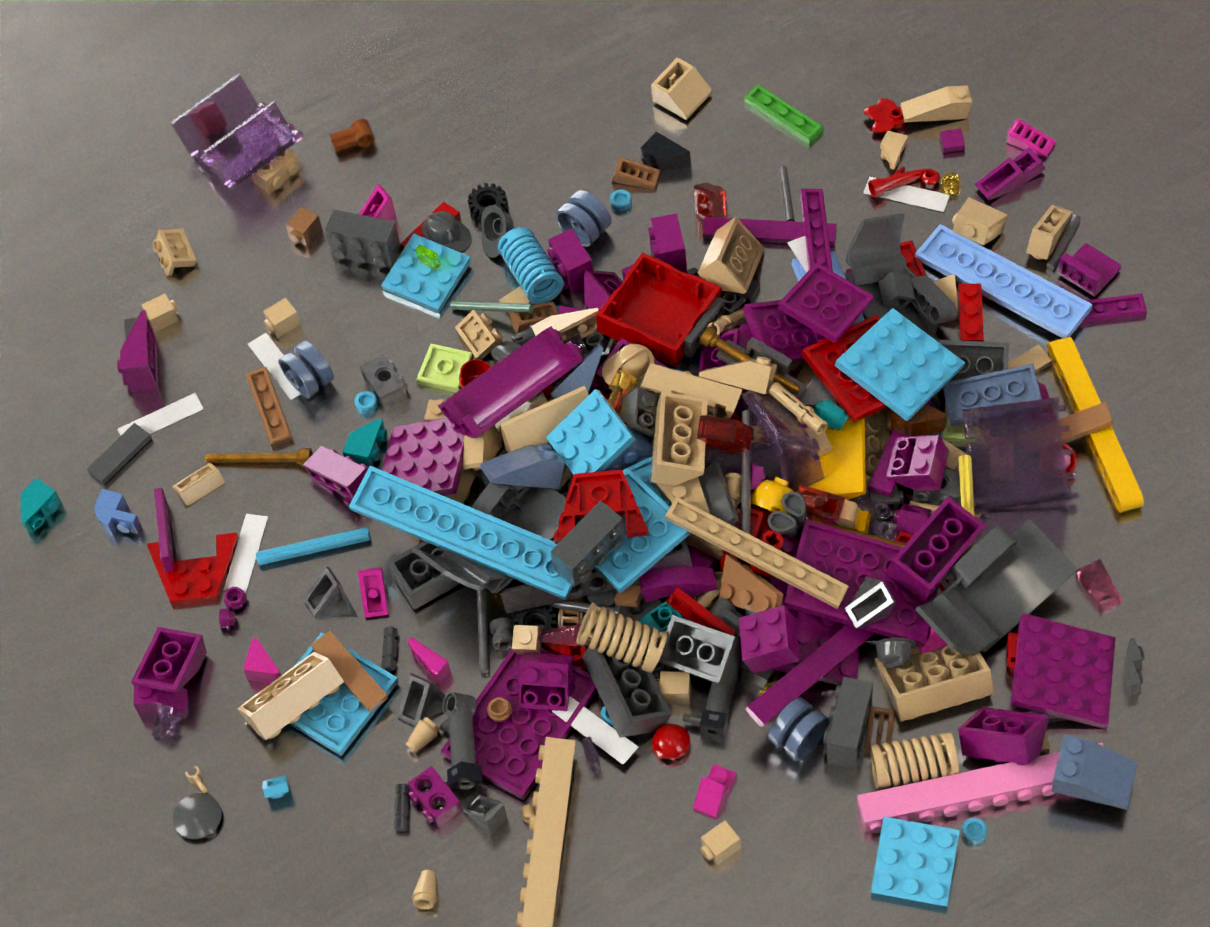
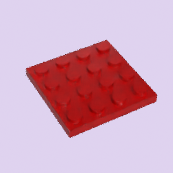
M878 314L851 326L836 343L825 338L802 349L801 352L802 357L841 408L845 410V413L853 423L888 406L834 365L842 354L881 319Z

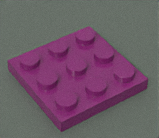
M816 262L779 302L777 309L836 343L873 302L874 296Z
M781 300L745 304L742 310L753 338L784 354L792 360L791 364L806 362L801 355L802 349L821 341L816 339V332L777 309Z

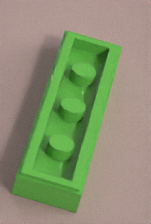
M759 84L744 97V101L808 144H811L823 132L822 125Z

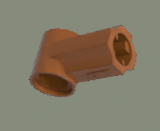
M358 119L351 124L350 128L329 134L336 152L355 145L368 147L375 141L370 124L366 119Z

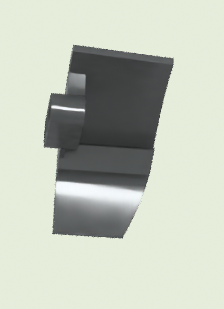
M900 213L864 219L849 245L845 260L852 268V273L845 274L846 279L874 296L873 302L862 313L864 319L866 320L877 314L882 318L892 309L883 305L878 282L885 278L888 273L897 271L910 275L915 300L901 310L894 309L939 342L940 339L936 336L938 325L956 320L958 314L957 307L928 276L916 277L906 266V259L900 252V239L905 215Z
M490 482L471 507L554 541V534L559 526V518L566 505V497L551 488L530 487L522 498L515 502L518 497V490L514 486ZM416 547L411 549V551L445 576L478 591L487 588L492 593H498L514 580V578L447 550L437 556L419 550Z
M1031 519L1026 521L1012 535L1001 524H998L949 570L956 581L933 601L918 606L915 610L951 649L965 655L975 656L981 650L983 652L988 651L1019 624L1020 616L1023 613L1030 614L1078 569Z

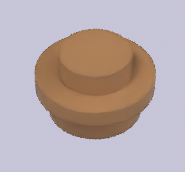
M495 698L489 703L487 713L493 721L502 722L510 717L512 707L506 699Z

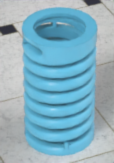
M526 227L514 228L500 239L498 251L531 303H547L559 295L564 286V281L532 230Z

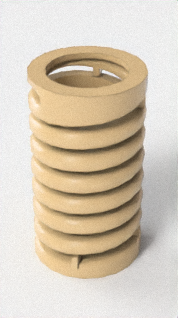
M593 602L581 623L576 643L581 646L589 645L591 650H594L598 644L597 651L599 653H603L606 650V655L609 657L615 653L616 660H621L623 657V662L626 664L632 660V666H640L643 671L651 673L663 652L667 632H659L655 627L650 629L648 624H641L638 620L633 621L631 617H624L621 613L615 614L613 610H607L603 606L598 607ZM605 625H606V628H605V630H604V632H603V634H602V637H601V639H600L601 633H602V631H603V629H604V627H605Z
M951 732L941 733L938 737L936 735H930L929 738L922 736L919 740L917 738H911L910 741L903 739L900 743L898 741H892L891 744L883 742L880 747L877 744L869 746L872 773L877 789L889 788L892 785L887 758L894 786L900 785L898 763L902 783L904 785L910 783L907 760L913 783L919 782L917 760L921 780H929L926 757L931 779L938 778L935 754L941 777L959 773L957 752ZM945 751L947 752L948 763L945 761Z

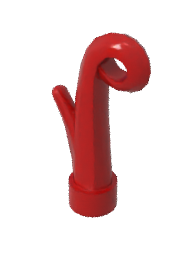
M901 167L897 172L883 179L876 178L870 180L868 188L873 197L884 195L887 191L920 179L927 185H935L940 181L941 176L932 169H918L905 172V167Z

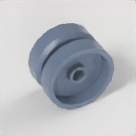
M583 190L576 191L569 198L568 203L563 204L555 214L556 221L562 231L565 232L573 229L584 247L591 246L598 239L599 234L604 233L612 223L611 216L602 202Z
M302 341L294 347V354L286 353L278 361L287 380L305 398L310 399L319 391L318 385L325 387L334 380L331 367L322 354L308 341Z
M798 697L791 701L775 719L770 728L768 739L779 748L785 747V753L798 762L806 758L818 746L824 737L826 728L828 729L830 721L821 711H813V705L808 701Z

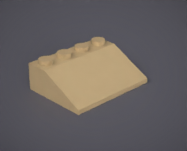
M915 646L912 647L909 661L893 669L886 668L878 658H875L876 666L893 709H895L901 722L994 694L991 670L980 652L975 656L965 655L951 649L949 646H945L921 654L918 647Z

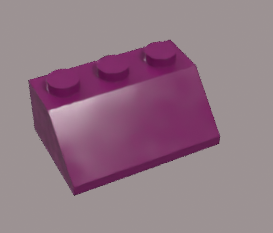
M982 707L958 728L962 755L970 756L974 759L984 758L996 762H1012L1020 766L1029 765L1041 753L1049 717L1048 715Z

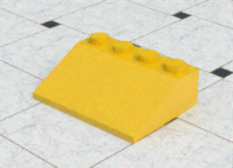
M848 417L840 431L827 427L825 433L832 452L811 460L801 439L802 454L792 456V490L804 498L806 514L811 515L818 512L834 498L850 500L866 494L865 418L853 423ZM794 423L792 427V432L799 433L796 424Z

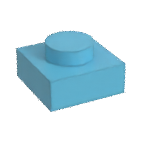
M287 775L263 781L265 798L271 797L276 799L289 792Z

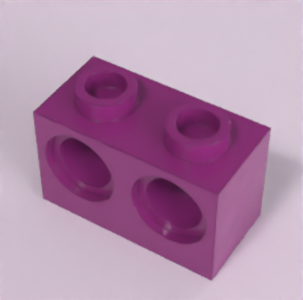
M432 766L407 782L410 789L408 796L415 805L420 804L424 809L422 814L429 823L434 822L438 828L463 811L458 798ZM424 787H431L429 791L421 792ZM438 805H446L441 810H435Z

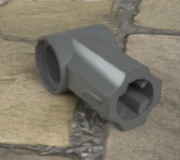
M719 598L710 612L736 631L733 636L740 638L739 618L744 616L736 611L735 606L724 598Z

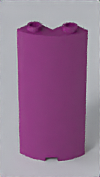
M550 326L440 403L438 407L455 427L460 426L464 435L470 438H477L584 361L582 351L571 341L564 344L560 332Z

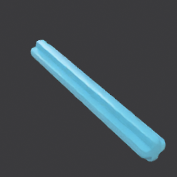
M367 527L258 551L256 552V560L259 565L365 542L370 540V532Z

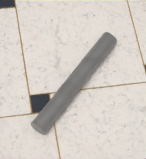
M782 166L778 171L786 221L795 222L787 167Z
M1072 216L1046 265L1048 269L1054 270L1060 257L1081 220L1080 216Z

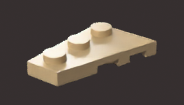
M698 477L675 486L654 483L670 505L678 497L710 514Z

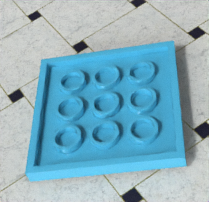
M892 308L836 360L834 366L908 422L963 368L965 362Z
M629 468L623 473L646 523L649 536L627 538L625 515L620 516L623 519L624 541L617 549L613 548L607 554L608 557L601 566L595 567L620 593L626 590L691 534L664 519L670 507ZM582 519L576 520V525H577Z
M321 632L320 635L316 638V640H318L324 634ZM312 646L308 648L296 665L314 652ZM345 647L388 696L399 682L398 678ZM343 683L339 685L340 688L335 693L324 696L315 708L307 709L300 714L301 717L296 722L289 724L340 756L343 755L380 707L379 705L369 713Z

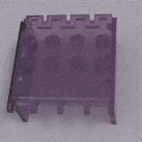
M240 74L234 76L170 123L191 156L193 155V159L226 188H231L233 185L237 186L248 177L255 175L259 169L274 161L278 155L303 137V133L300 130L293 132L295 130L294 125L291 123L287 124L274 101L268 105L265 102L258 105Z
M1058 397L962 410L965 439H975V442L966 443L967 455L971 456L972 463L978 462V465L972 466L973 486L981 485V488L973 489L975 510H991L1079 498V493H1071V487H1068L1067 479L1075 478L1076 472L1066 473L1064 456L1073 454V449L1063 450L1061 432L1070 431V427L1060 426L1058 412L1066 411L1067 405H1059Z

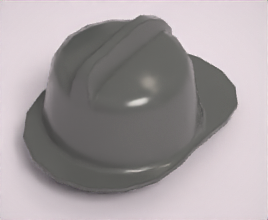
M496 205L486 207L481 217L482 246L487 256L493 258L499 256L498 243L508 231L514 229V223L510 215L503 212Z
M439 211L431 213L422 225V233L426 239L455 251L463 252L471 243L469 229L457 221L449 212Z
M907 638L865 641L866 644L876 647L878 660L889 669L900 667L908 662L912 647L917 644L916 641Z

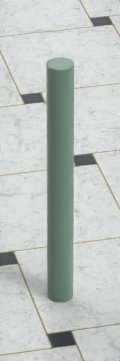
M451 301L450 303L452 310L533 312L532 304Z

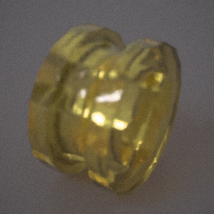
M955 173L944 174L941 178V191L948 195L958 193L960 190V177Z

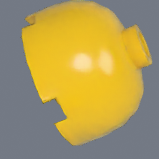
M775 477L774 481L764 480L761 481L756 490L751 492V503L772 512L781 511L790 515L783 508L781 500L786 493L794 491L787 487L789 482Z

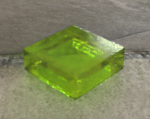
M423 245L417 246L415 253L418 261L437 271L441 265L437 253Z

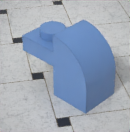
M102 489L94 507L96 517L102 529L111 536H114L117 529L123 533L132 532L138 534L142 526L137 515L125 512L128 504L123 494Z

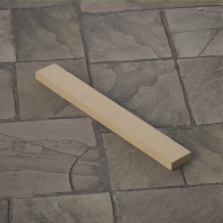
M678 497L674 499L665 515V520L838 609L849 588L848 585Z

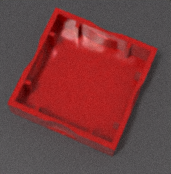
M642 252L627 272L623 283L611 294L596 315L597 332L617 341L623 338L631 344L645 346L652 352L654 358L677 367L684 357L685 338L717 297L721 298V287L695 275L681 272L670 264Z

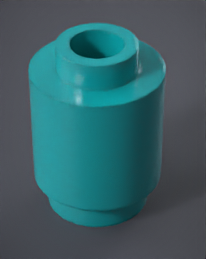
M827 398L824 402L819 400L814 408V413L828 423L827 427L832 430L835 428L840 431L849 417L844 413L845 410Z

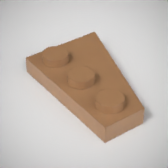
M730 553L726 554L719 598H724L734 606L755 613L782 606L783 593L764 578H759L752 572L753 569L748 565L740 563L736 556Z

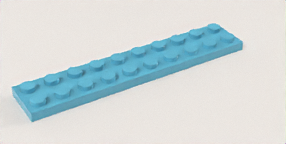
M369 466L349 505L350 510L504 573L509 577L564 600L567 599L573 585L553 568L551 551L557 545L554 541L375 467Z

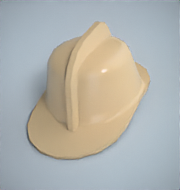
M640 344L626 345L604 363L602 376L610 387L625 389L639 378L644 377L650 363L654 364V356L647 347Z

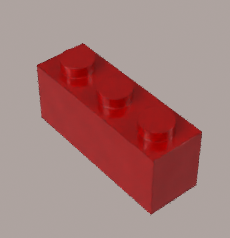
M981 283L958 284L959 341L984 342Z

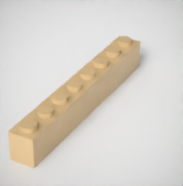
M546 737L545 745H540L538 760H543L542 769L537 768L535 783H540L539 792L534 791L532 806L537 807L536 815H531L529 830H533L534 833L533 839H528L526 854H531L530 863L524 864L523 878H527V887H521L520 902L524 903L523 912L518 911L516 927H553L576 740Z

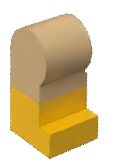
M838 500V512L834 516V521L840 527L868 533L871 514L868 511H862L855 502Z

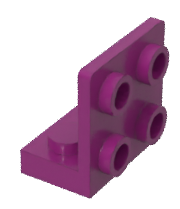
M1085 243L1073 256L1065 252L1060 257L1058 274L1095 297L1119 272L1121 264Z

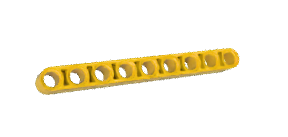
M1069 336L1048 342L1047 350L1049 357L1052 360V364L1074 413L1100 404L1101 401L1073 339ZM1112 426L1086 435L1087 443L1118 512L1122 513L1143 507L1144 499Z

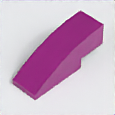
M1029 147L1013 160L1010 157L976 182L975 186L987 200H991L1022 186L1043 172L1045 167L1043 162Z
M675 566L648 570L639 578L645 602L667 596L670 597L677 587L690 597L718 589L714 570L705 567Z

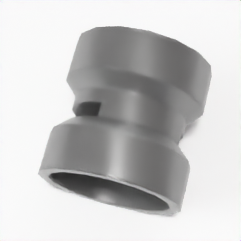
M510 618L493 620L490 623L491 633L494 634L492 638L493 648L497 650L511 649L513 642L512 632L514 630L513 620Z

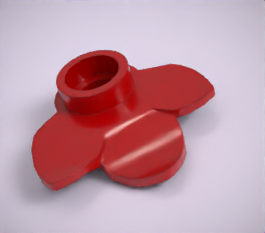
M879 99L878 105H871L864 110V115L875 121L872 127V132L886 133L894 127H900L905 123L901 108L897 107L895 102L890 99Z

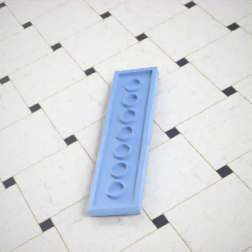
M941 224L915 253V257L921 263L946 276L955 275V281L961 284L981 283L983 296L1061 338L1071 336L1092 310L1091 303L976 242L952 232L951 229Z

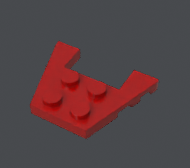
M622 470L574 474L565 500L566 505L563 513L560 515L557 532L554 534L555 544H558L576 526V520L583 519L600 500L619 516L625 515L627 538L649 536L646 523Z
M237 532L216 535V556L173 561L174 569L172 572L165 573L160 558L159 542L147 543L148 550L172 606L219 599L227 576L226 571L229 562L232 561L235 544L238 543L239 537Z

